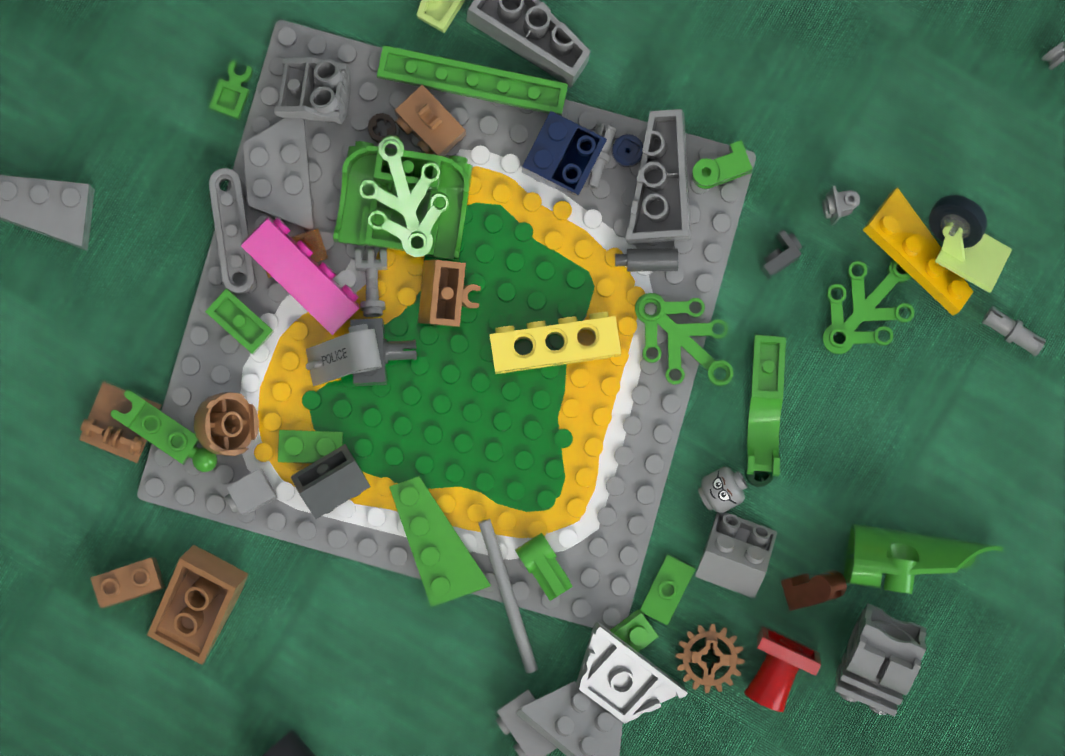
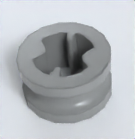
M1064 41L1041 58L1042 61L1049 63L1048 68L1050 71L1065 61Z

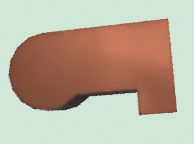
M836 570L815 575L811 579L808 573L781 580L789 611L839 598L845 594L847 588L844 576Z

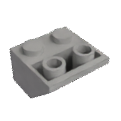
M717 512L701 554L695 577L755 599L767 572L777 531L733 514Z

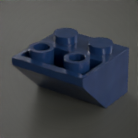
M550 111L522 165V173L552 188L579 196L607 139Z

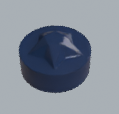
M631 134L620 136L613 144L612 155L614 160L623 167L637 165L642 159L643 143L638 137Z

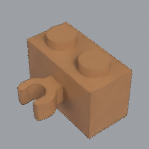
M423 84L395 109V114L398 117L395 123L406 135L412 132L420 140L417 146L423 153L445 156L466 136V130Z
M424 260L418 323L460 327L462 306L465 308L479 307V303L470 302L468 299L470 291H480L481 287L475 284L464 285L466 263Z

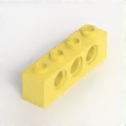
M608 312L590 314V320L577 321V317L572 316L558 319V324L546 326L545 321L527 323V329L514 330V326L495 328L496 333L490 334L495 375L619 357L621 355L616 316L609 317ZM587 329L594 333L595 341L593 344L584 346L578 342L577 334L581 330ZM551 334H558L563 338L564 345L559 350H551L546 346V338ZM519 339L529 340L533 346L532 351L527 355L518 354L514 349L516 341Z

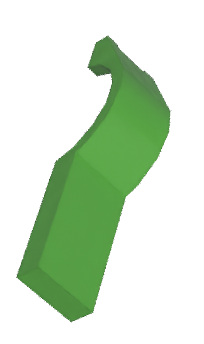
M755 335L753 338L751 396L747 427V474L753 475L754 471L772 472V476L778 477L780 474L779 428L784 392L786 337Z

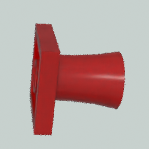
M761 626L757 635V649L766 652L767 655L755 677L745 689L744 694L762 706L774 711L784 712L790 690L799 669L816 676L821 666L820 653Z

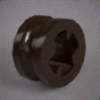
M376 114L369 120V135L377 143H380L385 137L381 136L380 132L376 135L373 131L378 128L377 122L384 121L385 125L387 122L391 125L387 129L386 136L396 135L395 121L388 114Z

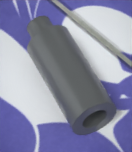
M678 248L627 249V254H615V267L627 266V272L678 271Z

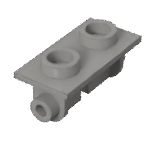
M836 185L832 186L825 196L826 200H822L825 219L830 218L831 226H833L841 217L850 215L860 203L858 193L853 190L837 192Z

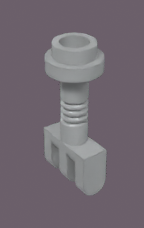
M374 247L368 248V260H362V249L355 248L356 271H365L366 301L360 303V310L363 311L365 317H380L383 315L382 311L386 309L385 302L379 300L378 270H388L387 248L380 247V259L375 260Z

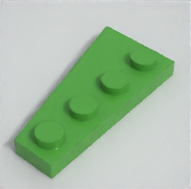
M420 476L389 487L431 607L491 586Z

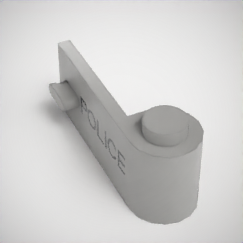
M367 324L352 326L348 328L349 333L307 348L308 363L306 364V369L310 370L313 386H318L349 374L382 368L375 329H368Z

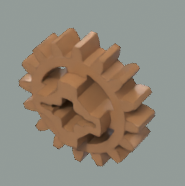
M710 624L708 631H704L702 625H698V634L694 635L692 632L687 631L686 635L689 641L687 643L683 641L678 642L684 649L683 653H675L676 658L682 659V664H679L676 669L679 671L685 670L686 674L682 680L686 682L692 679V689L696 690L701 684L704 685V693H709L711 686H715L716 690L721 692V684L723 682L729 686L733 685L730 678L732 674L736 676L741 675V672L736 669V665L744 664L745 660L737 658V653L743 651V647H734L733 643L736 641L737 636L733 635L727 638V628L725 627L718 633L716 632L715 624ZM705 637L703 647L698 651H690L696 641ZM717 638L726 644L730 655L723 654L717 647ZM711 644L712 654L718 656L717 662H712L708 673L707 663L701 661V656L707 655ZM689 662L696 663L701 668L702 679L693 673ZM721 666H729L724 675L714 679L715 672Z

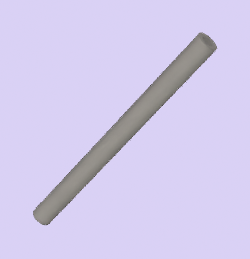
M486 519L478 524L525 672L532 673L537 671L538 667L491 520Z

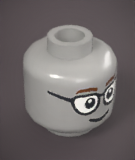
M723 466L702 478V487L698 488V492L709 511L714 509L718 513H724L744 501L745 494L743 490L748 488L740 471L734 473L729 467Z

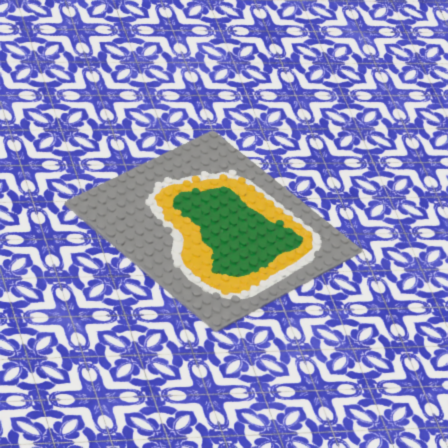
M277 21L232 169L241 179L249 235L268 216L273 221L276 219L272 215L262 213L248 206L243 143L283 119V117L276 116L274 112L275 106H278L284 68L282 64L283 58L314 57L320 60L346 63L350 70L351 88L346 119L342 124H338L335 121L305 119L314 230L309 231L288 221L283 222L291 230L288 235L296 243L302 240L313 251L310 257L318 265L324 262L336 274L333 279L341 287L346 284L359 296L356 300L359 304V309L331 335L253 259L255 273L253 287L244 294H232L265 322L274 333L254 355L251 354L205 312L226 289L222 280L216 231L214 230L161 411L195 434L193 427L194 415L205 399L222 392L240 393L257 410L259 419L258 435L255 440H251L250 444L246 447L249 449L245 453L236 456L217 455V464L209 472L198 471L190 457L183 465L151 444L137 492L138 498L146 502L421 579L389 488L395 484L420 476L491 584L490 587L471 594L504 603L478 524L480 521L490 519L518 607L591 628L598 621L608 630H611L626 619L630 613L699 365L681 347V368L685 372L684 380L678 385L668 383L665 378V373L669 368L667 333L657 325V345L660 347L662 355L656 363L646 362L642 356L645 347V323L637 318L635 304L639 297L646 293L658 294L665 302L689 301L692 298H699L705 304V310L700 317L692 318L687 313L670 314L667 316L676 324L711 322L752 173L710 189L699 188L692 180V171L696 162L705 158L714 160L730 154L729 145L685 133L691 240L628 244L625 238L641 161L635 166L623 167L614 160L612 148L616 139L626 134L638 137L644 145L648 122L565 99L562 117L596 133L598 123L605 124L604 128L606 130L608 125L617 129L608 154L611 158L609 163L604 166L599 188L591 189L590 184L588 188L583 186L579 196L552 188L522 173V165L549 114L426 88L466 130V136L444 157H465L468 159L467 164L473 166L459 261L429 257L428 255L413 257L405 251L387 249L388 270H378L379 300L385 302L386 309L382 311L383 315L380 317H365L363 311L360 310V303L366 301L365 271H356L355 248H361L363 252L362 260H368V248H373L374 246H358L334 242L333 240L340 204L342 168L347 157L348 147L355 146L356 141L373 143L374 146H379V143L372 140L369 135V120L376 114L384 113L396 121L398 117L395 114V109L419 87L377 78L383 49L381 47L292 22ZM384 121L377 122L378 128L373 131L376 135L380 132L381 136H386L387 129L391 125L388 122L385 125ZM396 124L397 131L395 136L403 141L404 150L423 153L417 146L420 140L412 132L406 135ZM388 144L385 146L388 148L397 149V147L394 144ZM746 150L751 166L754 168L756 155L754 152ZM230 181L228 183L226 191H228L232 186V183ZM374 247L375 260L380 259V247ZM678 248V271L627 272V266L615 267V254H627V249ZM424 260L466 263L464 285L475 284L481 287L480 291H470L468 293L469 301L479 303V307L465 308L462 306L460 327L418 323ZM238 273L234 276L236 284H241L245 280L243 273ZM693 302L689 305V309L692 313L696 314L701 311V306L699 303ZM651 303L647 304L644 308L645 312L649 315L655 314L657 310L656 306ZM608 312L609 317L616 316L621 355L619 357L495 375L490 334L496 333L495 328L514 326V330L527 329V323L545 321L546 326L558 324V319L576 316L577 321L590 320V314ZM382 318L384 321L385 339L388 342L416 339L417 349H405L403 351L416 350L417 360H390L386 364L387 385L355 386L353 384V374H349L327 383L313 386L310 370L306 369V364L308 363L306 349L349 333L348 328L351 327L350 320ZM581 330L577 334V340L581 345L589 346L594 343L595 335L590 330ZM551 334L546 338L545 343L549 349L555 351L563 347L564 340L558 334ZM690 336L699 346L704 347L706 336ZM519 339L514 345L515 351L520 355L529 354L533 348L532 343L527 339ZM649 348L646 350V356L649 359H655L658 356V352L655 348ZM673 369L669 372V377L673 381H678L681 378V373ZM279 430L343 432V445L346 444L371 487L357 497L351 498L339 505L330 513L315 519L291 479L292 475L312 463L278 462ZM199 442L196 447H198V448L200 449V448H202L203 446H202L201 443ZM258 469H262L278 498L245 516L241 515L239 511L234 513L225 498L226 495L230 494L226 486ZM540 533L544 535L557 556L555 558L564 570L573 586L549 601L534 575L528 572L515 549Z

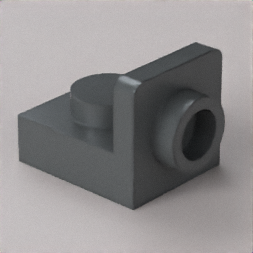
M784 229L778 232L776 237L785 251L782 252L778 248L764 258L766 264L763 265L761 270L768 280L797 261L802 255L799 251L802 246L792 232L787 234Z

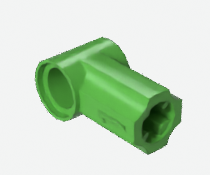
M542 533L515 549L530 574L534 575L549 601L573 587L566 573L555 558L557 556Z

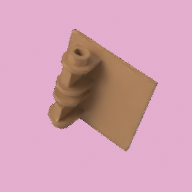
M103 382L88 419H84L80 428L82 433L79 440L138 463L147 440L110 415L112 410H117L123 414L129 413L132 409V403L124 396L126 390ZM141 397L142 399H144L145 401H147L148 403H150L151 405L160 410L162 406L161 404Z

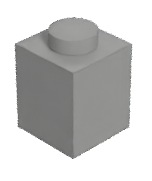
M258 469L226 486L230 494L226 495L225 498L234 513L239 511L243 516L278 498L262 469Z

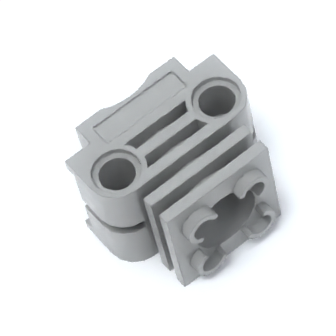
M867 603L865 609H862L847 645V653H844L842 657V664L839 663L837 668L835 691L847 701H859L869 705V708L877 714H890L895 717L897 707L903 700V695L908 694L920 670L921 660L926 651V628L913 622L894 619L882 609Z

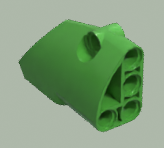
M852 523L843 576L846 584L881 588L882 575L886 573L883 590L912 594L915 575L957 573L959 569L970 567L975 562L977 555L990 550L1003 551V547Z

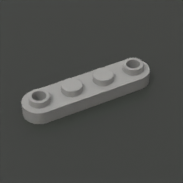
M222 168L216 170L209 180L222 280L230 292L244 294L253 287L255 273L252 257L241 247V243L249 236L242 183L235 171ZM226 180L232 183L231 188L228 191L221 190V183ZM238 273L245 275V280L241 284L234 282V276Z

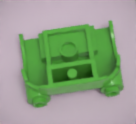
M356 141L355 146L348 147L347 157L342 168V188L333 240L334 242L368 245L404 251L400 238L383 229H373L368 223L369 214L375 209H381L387 214V218L407 227L404 216L374 198L366 199L361 196L359 192L360 184L363 180L370 178L374 179L379 187L398 197L388 161L383 160L379 155V146H374L373 143ZM385 147V152L389 155H394L397 149ZM404 150L401 161L410 193L418 182L422 166L426 162H435L440 167L439 178L431 183L416 210L419 224L430 208V198L434 193L442 192L449 198L447 210L440 213L430 231L433 236V246L426 255L459 261L473 166L467 164L468 159L465 157L449 156L447 158ZM428 166L425 169V174L428 177H434L437 174V170L433 166ZM366 183L363 186V191L366 194H372L375 192V187L371 183ZM436 197L433 204L437 208H442L446 201L442 197ZM375 214L372 216V221L374 224L380 225L384 222V218L381 214ZM415 236L411 239V243L415 247H420L424 243L420 236Z

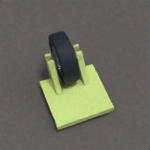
M959 195L942 197L935 203L929 216L931 231L943 242L935 262L991 293L1012 249L985 234L987 217L983 209L976 202Z

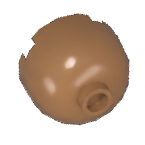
M222 392L209 396L200 404L194 415L193 427L195 436L203 448L213 454L236 456L245 453L249 449L246 447L258 435L259 419L256 408L243 398L245 396L240 393Z

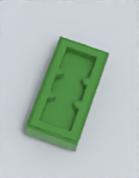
M667 554L640 607L641 613L668 626L695 568Z

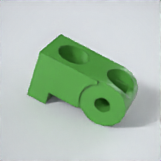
M742 140L729 145L730 154L714 160L705 158L696 162L692 171V180L695 185L702 189H710L751 174L753 168Z

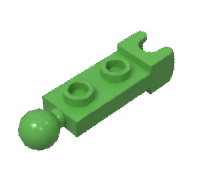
M129 389L124 392V396L132 403L131 411L126 414L117 410L111 411V417L184 465L190 457L194 467L200 472H209L215 468L217 455L203 447L200 449L196 447L199 440L193 432Z

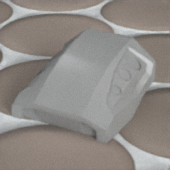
M314 57L283 58L282 64L284 68L279 103L274 109L276 116L317 121H335L338 124H342L347 117L351 91L350 70L347 64L336 63L333 60H320Z

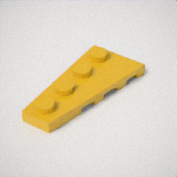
M898 187L894 189L862 230L954 316L961 311L974 291L964 278L935 262L941 246Z

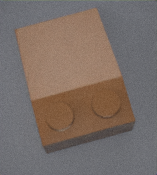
M193 545L180 557L147 636L203 665L232 612L249 574Z

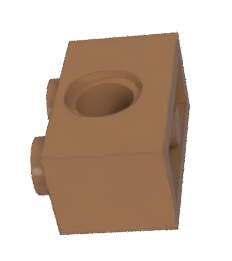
M153 557L90 578L100 608H108L166 588L157 559Z

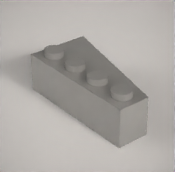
M0 175V220L88 251L95 189L90 184Z

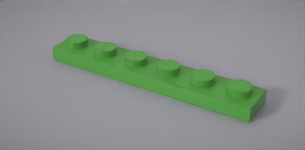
M383 45L377 72V78L418 87L423 84L428 89L547 114L552 111L562 116L568 88L567 83Z

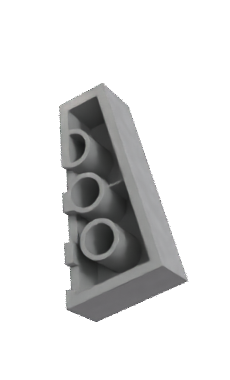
M474 0L468 8L466 19L468 23L562 83H567L570 88L588 63L591 51L563 22L561 23L551 13V9L543 1Z
M682 109L650 111L625 240L628 244L691 240L684 113Z

